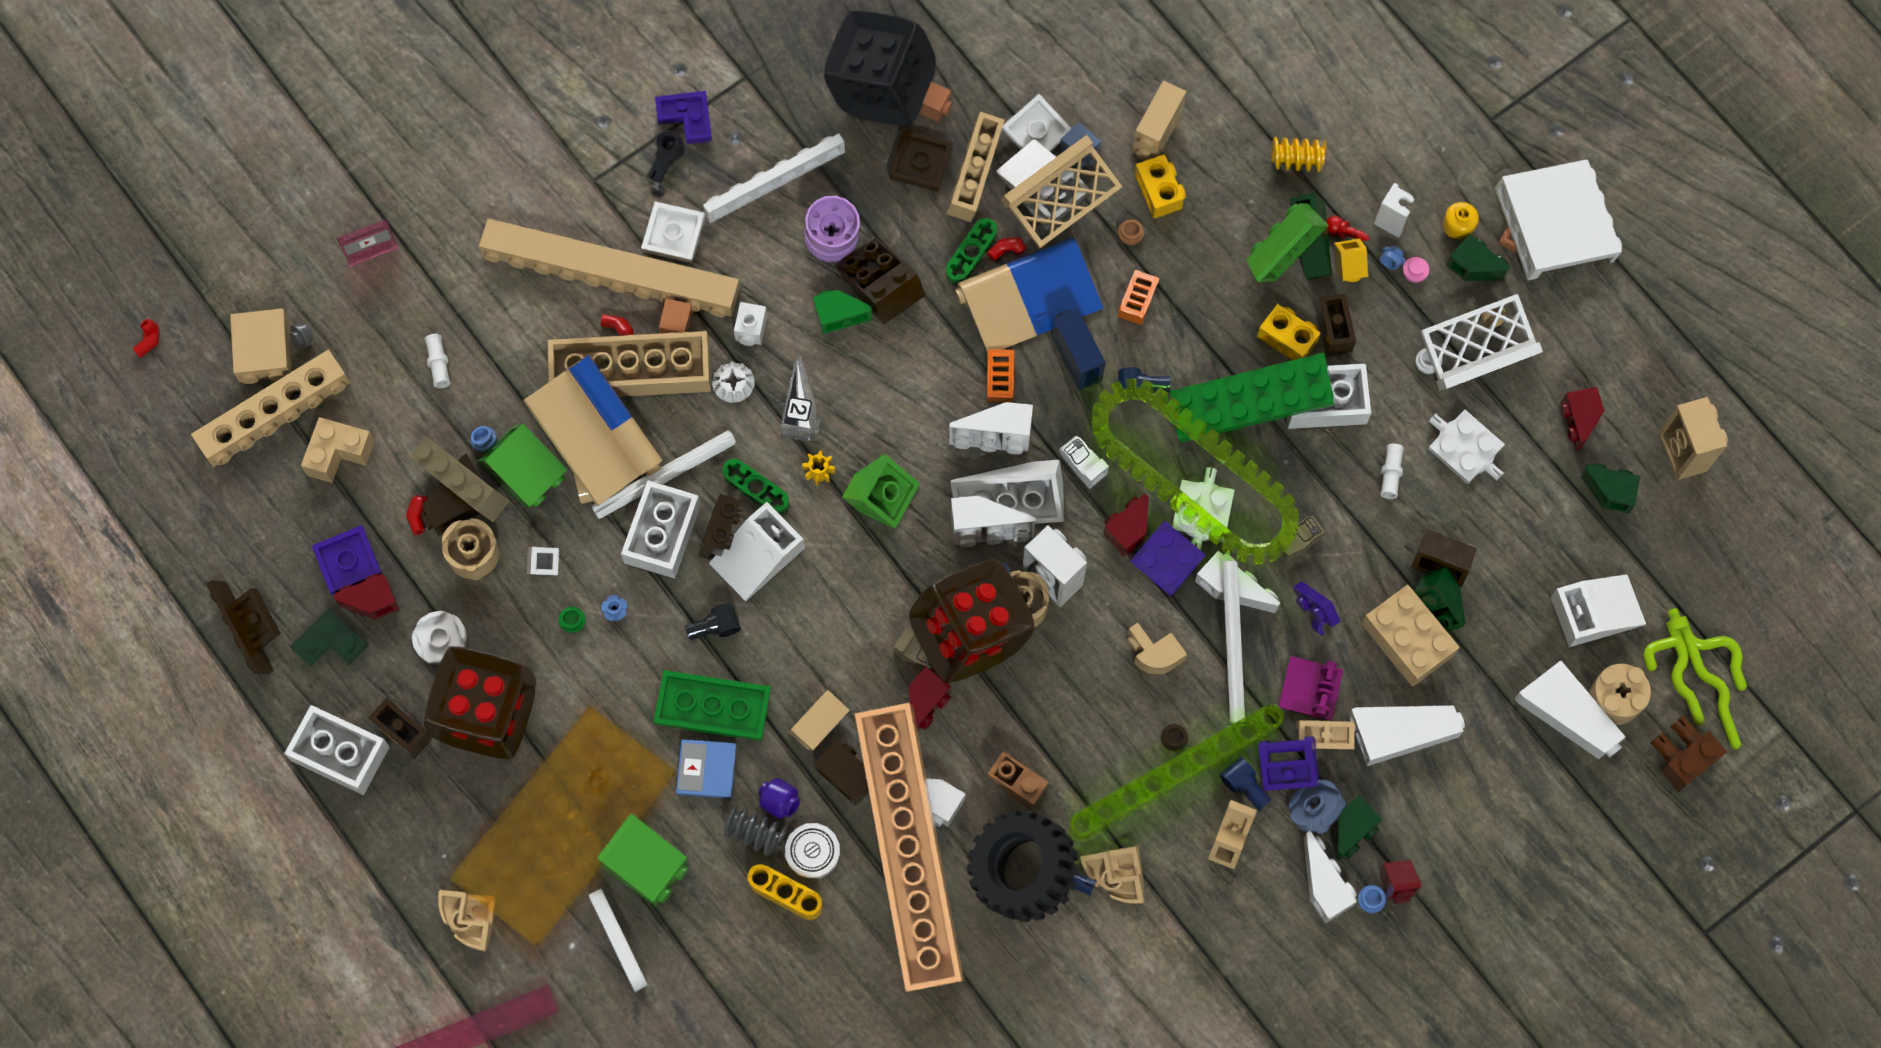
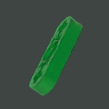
M989 218L979 219L946 266V278L950 283L957 285V283L967 280L995 241L997 225L993 220ZM987 227H989L990 234L986 233L983 236L981 243L978 240L981 236V229L985 230ZM968 246H975L978 248L979 253L975 257H968L964 250ZM962 260L965 263L962 267V274L958 273L954 276L953 269L957 270Z
M730 459L725 462L722 473L724 480L760 507L766 502L771 506L773 505L772 500L766 496L768 490L771 489L769 491L770 496L776 500L781 497L783 504L782 506L776 505L773 508L779 515L784 514L788 510L789 498L784 490L739 459ZM737 467L739 468L740 475L746 478L743 485H740L742 484V478L733 475L730 477V468L733 470ZM753 481H759L764 487L761 492L752 493L748 489L749 484Z

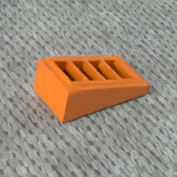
M1135 270L1120 305L1118 317L1142 325L1160 278ZM1137 279L1152 283L1151 287L1137 283ZM1134 287L1147 291L1148 294L1134 291ZM1131 295L1145 300L1144 303L1131 299ZM1131 304L1142 309L1141 311L1130 308L1127 305Z
M988 349L987 402H1013L1014 350ZM993 357H1009V362H993ZM993 367H1008V372L993 371ZM993 377H1008V381H993ZM993 386L1008 387V391L992 390Z

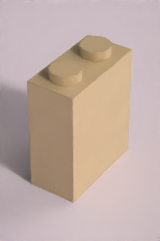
M1163 80L1135 132L1132 153L1136 154L1139 159L1146 161L1160 156L1182 115L1186 97L1185 90Z
M283 308L230 314L233 372L239 382L254 384L258 380L265 379L278 381L292 372L289 318Z

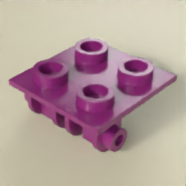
M1290 656L1278 708L1332 721L1344 669L1336 668L1337 663L1327 661L1325 665Z

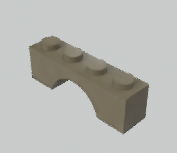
M427 436L410 456L412 460L492 522L495 521L510 502Z

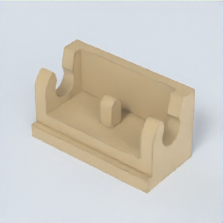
M827 690L788 733L807 750L813 751L850 710Z
M1296 721V730H1298V738L1296 740H1304L1305 737L1314 736L1316 749H1354L1355 722Z

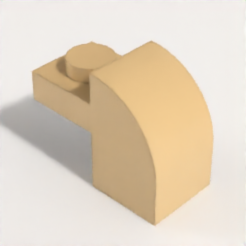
M1139 623L1129 628L1127 642L1135 653L1138 651L1140 653L1135 657L1134 664L1140 670L1149 674L1159 675L1167 673L1185 662L1187 653L1172 633L1153 644Z
M1230 800L1211 849L1209 860L1232 869L1235 868L1257 810Z

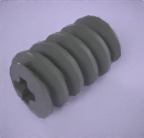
M736 805L725 825L724 836L728 838L734 833L735 842H740L744 838L745 847H749L754 843V851L759 852L764 847V856L768 857L773 852L775 855L784 840L787 827L777 832V822L767 827V817L757 822V812L749 818L747 817L748 808L745 807L738 813V805Z

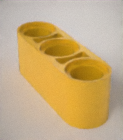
M762 864L755 865L749 870L748 882L755 893L804 919L814 920L821 915L823 910L822 900L815 891ZM757 874H766L769 877L766 884L759 886L753 882ZM788 886L792 888V895L789 898L779 897L778 891L781 887ZM813 899L818 905L815 910L808 912L802 908L804 901Z

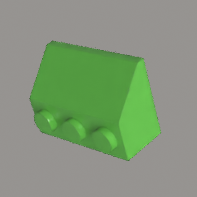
M1299 203V205L1294 204L1285 214L1287 217L1281 224L1278 222L1268 231L1269 236L1263 242L1260 241L1255 244L1250 250L1251 255L1246 260L1258 282H1276L1329 226L1309 204Z

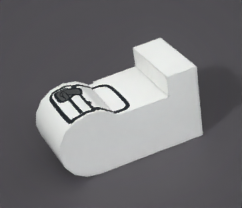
M1073 437L1059 449L1063 459L1089 489L1108 474L1109 466L1103 459H1099L1080 437Z

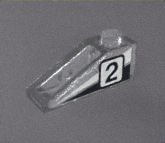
M796 355L780 426L781 437L813 442L814 434L819 435L821 419L817 415L816 404L802 356Z

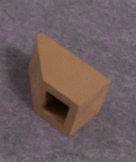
M1004 752L1001 753L987 774L1011 798L1031 811L1034 810L1048 789V781Z

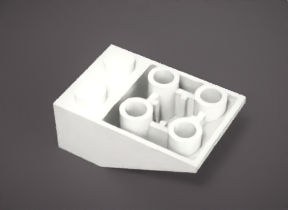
M1033 139L1001 166L996 173L1012 190L1056 158V156ZM1066 171L1062 173L1060 185L1074 187L1076 173ZM1055 178L1050 183L1056 184L1057 178ZM1079 178L1078 187L1089 189ZM1043 187L1040 190L1039 200L1054 202L1055 188ZM1059 189L1057 203L1072 205L1073 191ZM1077 192L1076 205L1085 198L1087 193ZM1036 193L1030 198L1036 199ZM1023 202L1031 213L1034 214L1035 203ZM1039 204L1037 218L1051 220L1053 206ZM1057 207L1055 221H1058L1071 209ZM1041 223L1046 229L1050 228L1051 224Z
M1005 402L951 422L949 426V445H954L958 449L978 447L986 452H994L996 449L1007 450L1008 453L1019 455L1023 452L1028 453L1033 405Z
M980 496L951 498V522L954 545L967 548L981 542L996 545L1002 543L1003 540L1013 539L1014 542H1024L1034 537L1036 520L1031 515Z
M766 502L736 531L730 550L724 549L722 556L716 555L709 565L746 602L805 549L804 539Z
M1628 575L1581 581L1557 588L1551 596L1569 647L1646 625Z

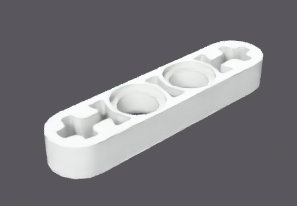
M602 889L589 894L634 991L636 992L648 986Z

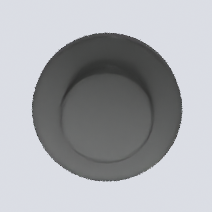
M300 323L291 326V333L289 335L293 343L303 348L310 346V342L314 338L307 325Z

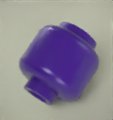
M775 778L770 782L766 781L758 792L760 807L778 819L791 817L800 805L801 800L798 789L781 778Z

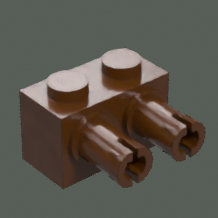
M1684 715L1670 727L1686 743V750L1679 751L1664 732L1650 742L1667 761L1661 773L1678 792L1727 753V750L1710 731L1705 734H1699Z

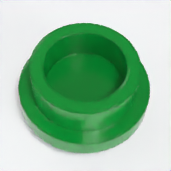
M571 606L561 611L558 622L563 631L573 634L583 629L586 617L580 608Z

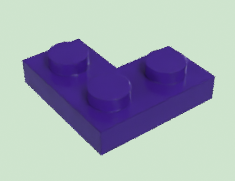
M706 91L655 97L658 124L684 121L687 144L712 141Z

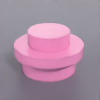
M1412 257L1404 263L1403 274L1410 282H1421L1428 276L1429 266L1424 259Z

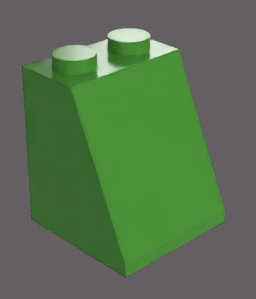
M523 423L514 425L496 442L492 449L488 450L477 461L480 467L524 507L538 506L546 498L544 493L551 486L553 489L556 488L565 479L563 474L567 471V468Z
M633 814L628 816L597 857L602 869L655 907L659 902L663 904L672 893L670 887L676 879L681 881L689 870L687 857Z

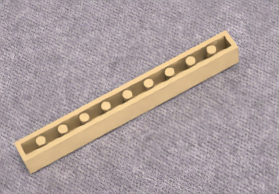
M489 218L479 244L482 257L490 262L498 263L503 261L519 269L528 267L543 275L552 273L568 281L577 279L593 287H599V285L606 286L617 293H624L626 291L634 293L635 296L642 299H649V297L659 299L664 304L666 299L691 303L693 311L704 310L721 318L733 316L740 293V282L736 278Z

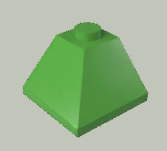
M882 455L853 476L842 498L859 512L896 529L920 483L887 455Z

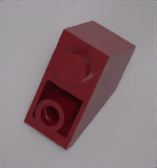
M1597 387L1568 392L1560 403L1561 416L1566 418L1568 424L1567 437L1570 443L1573 442L1575 451L1582 448L1604 413Z
M1146 493L1140 498L1137 496L1133 497L1126 503L1124 511L1119 515L1117 512L1112 514L1105 521L1106 525L1103 534L1123 557H1126L1145 541L1149 500Z
M384 574L370 575L364 579V582L355 586L352 584L340 588L338 593L333 594L335 601L340 607L373 620L400 610L389 581Z
M927 667L920 672L908 687L909 703L913 705L917 731L919 732L921 728L925 731L933 722L934 717L932 715L938 708L943 710L952 698L950 696L951 686L942 681L939 676Z
M1411 859L1383 863L1379 868L1386 901L1393 900L1394 904L1410 902V898L1414 897L1421 888V882Z

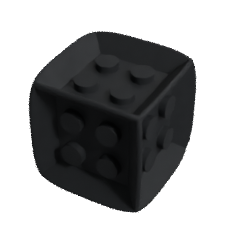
M851 11L841 23L829 51L824 69V79L835 102L847 114L884 124L911 125L920 113L924 98L933 81L936 69V56L926 33L916 22L884 13Z

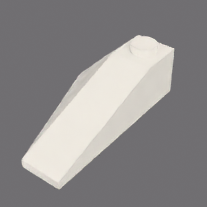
M1060 460L1030 462L953 479L950 482L953 498L980 496L1035 517L1036 524L1064 521L1063 479Z

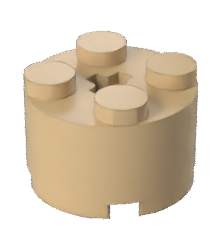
M470 518L471 520L456 521L446 529L442 537L444 558L451 570L458 576L479 580L489 574L497 565L501 552L493 531L485 522ZM468 547H470V548H472L473 550H472V551H471V550L467 551L466 549H467Z
M1021 570L1010 572L1023 598L1027 599V605L1032 614L1034 625L1037 627L1045 619L1048 612V586L1036 573Z
M1615 664L1602 671L1593 682L1589 694L1615 725H1622L1632 721L1646 708L1650 700L1651 689L1642 669L1628 664Z

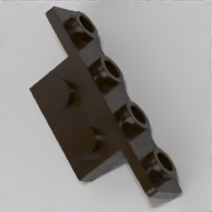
M209 581L206 585L210 591V596L221 611L223 621L229 626L234 636L235 644L245 656L248 668L254 674H270L273 668L262 648L279 636L281 632L256 588H250L239 598L235 599L225 581Z

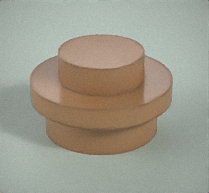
M1126 220L1119 226V239L1127 245L1138 244L1143 239L1144 228L1136 220Z

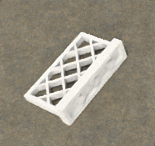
M1518 294L1420 331L1438 378L1436 383L1439 391L1543 352L1540 343L1535 341ZM1509 302H1513L1516 310L1513 320L1500 315L1504 305ZM1498 307L1497 312L1491 310ZM1483 312L1494 316L1489 329L1476 324L1480 314ZM1474 316L1473 321L1467 319ZM1498 319L1511 324L1506 337L1493 332ZM1459 321L1470 325L1465 338L1452 333L1456 323ZM1451 325L1449 330L1443 329L1444 327ZM1515 327L1524 331L1527 341L1519 344L1510 339ZM1474 328L1487 333L1482 346L1469 341ZM1437 330L1446 334L1442 347L1432 343L1429 333ZM1491 336L1504 341L1499 352L1495 353L1486 349ZM1450 337L1463 342L1458 355L1445 350ZM1508 343L1513 345L1512 347L1506 349ZM1467 345L1480 350L1476 360L1473 362L1462 358ZM1483 353L1489 354L1488 356L1482 358ZM1443 354L1456 359L1452 370L1444 373L1440 365ZM1460 362L1465 363V365L1458 367Z

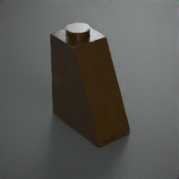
M467 453L461 456L458 461L480 478ZM443 483L437 486L422 505L426 513L422 516L424 523L429 531L434 528L438 536L442 535L452 523L459 520H469L481 514Z

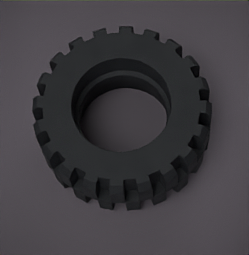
M1014 810L1009 811L1008 816L1004 814L996 816L994 824L987 822L982 827L984 830L981 836L976 835L973 840L976 843L974 850L970 849L968 858L972 859V863L967 865V874L973 876L969 883L972 890L977 891L976 897L993 912L1012 920L1030 922L1031 919L1039 921L1045 919V913L1053 915L1059 911L1057 907L1059 903L1066 904L1070 899L1067 893L1070 889L1074 891L1077 885L1073 879L1074 875H1079L1080 866L1075 864L1079 856L1078 851L1072 848L1074 841L1071 836L1065 834V830L1060 825L1032 811L1025 810L1022 813ZM1031 841L1036 842L1042 853L1041 871L1030 886L1019 891H1013L1008 887L1005 880L1006 861L1011 852L1019 845Z

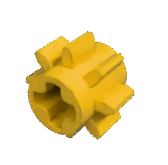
M821 450L814 456L808 454L809 462L802 463V469L808 471L805 474L806 481L812 478L816 486L824 480L829 483V473H835V467L830 465L833 461L832 456L826 458L822 455ZM814 466L823 467V470L820 471L818 468L814 470Z

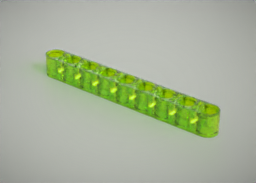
M1266 705L1074 814L1070 820V836L1077 841H1086L1259 743V741L1275 734L1284 720L1283 711L1276 705ZM1271 714L1276 718L1277 723L1269 725L1264 721L1263 716ZM1244 727L1249 728L1253 731L1254 736L1245 738L1241 735L1240 729ZM1226 741L1230 745V750L1226 752L1221 751L1217 748L1216 743ZM1202 754L1206 757L1207 763L1198 765L1194 762L1193 756ZM1178 767L1183 771L1184 776L1174 778L1170 775L1169 770ZM1148 781H1156L1160 785V790L1151 792L1146 788V783ZM1131 794L1136 798L1137 802L1134 805H1127L1123 802L1122 796ZM1103 807L1109 808L1113 816L1109 819H1104L1099 815L1098 810ZM1078 821H1084L1089 825V830L1087 832H1079L1075 829L1074 824Z

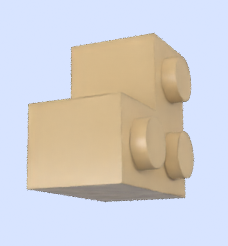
M319 417L301 467L307 476L332 483L341 459L366 466L375 440L370 431Z

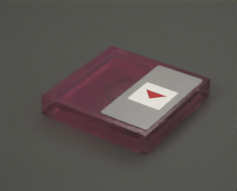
M387 220L377 222L337 238L350 267L399 248Z

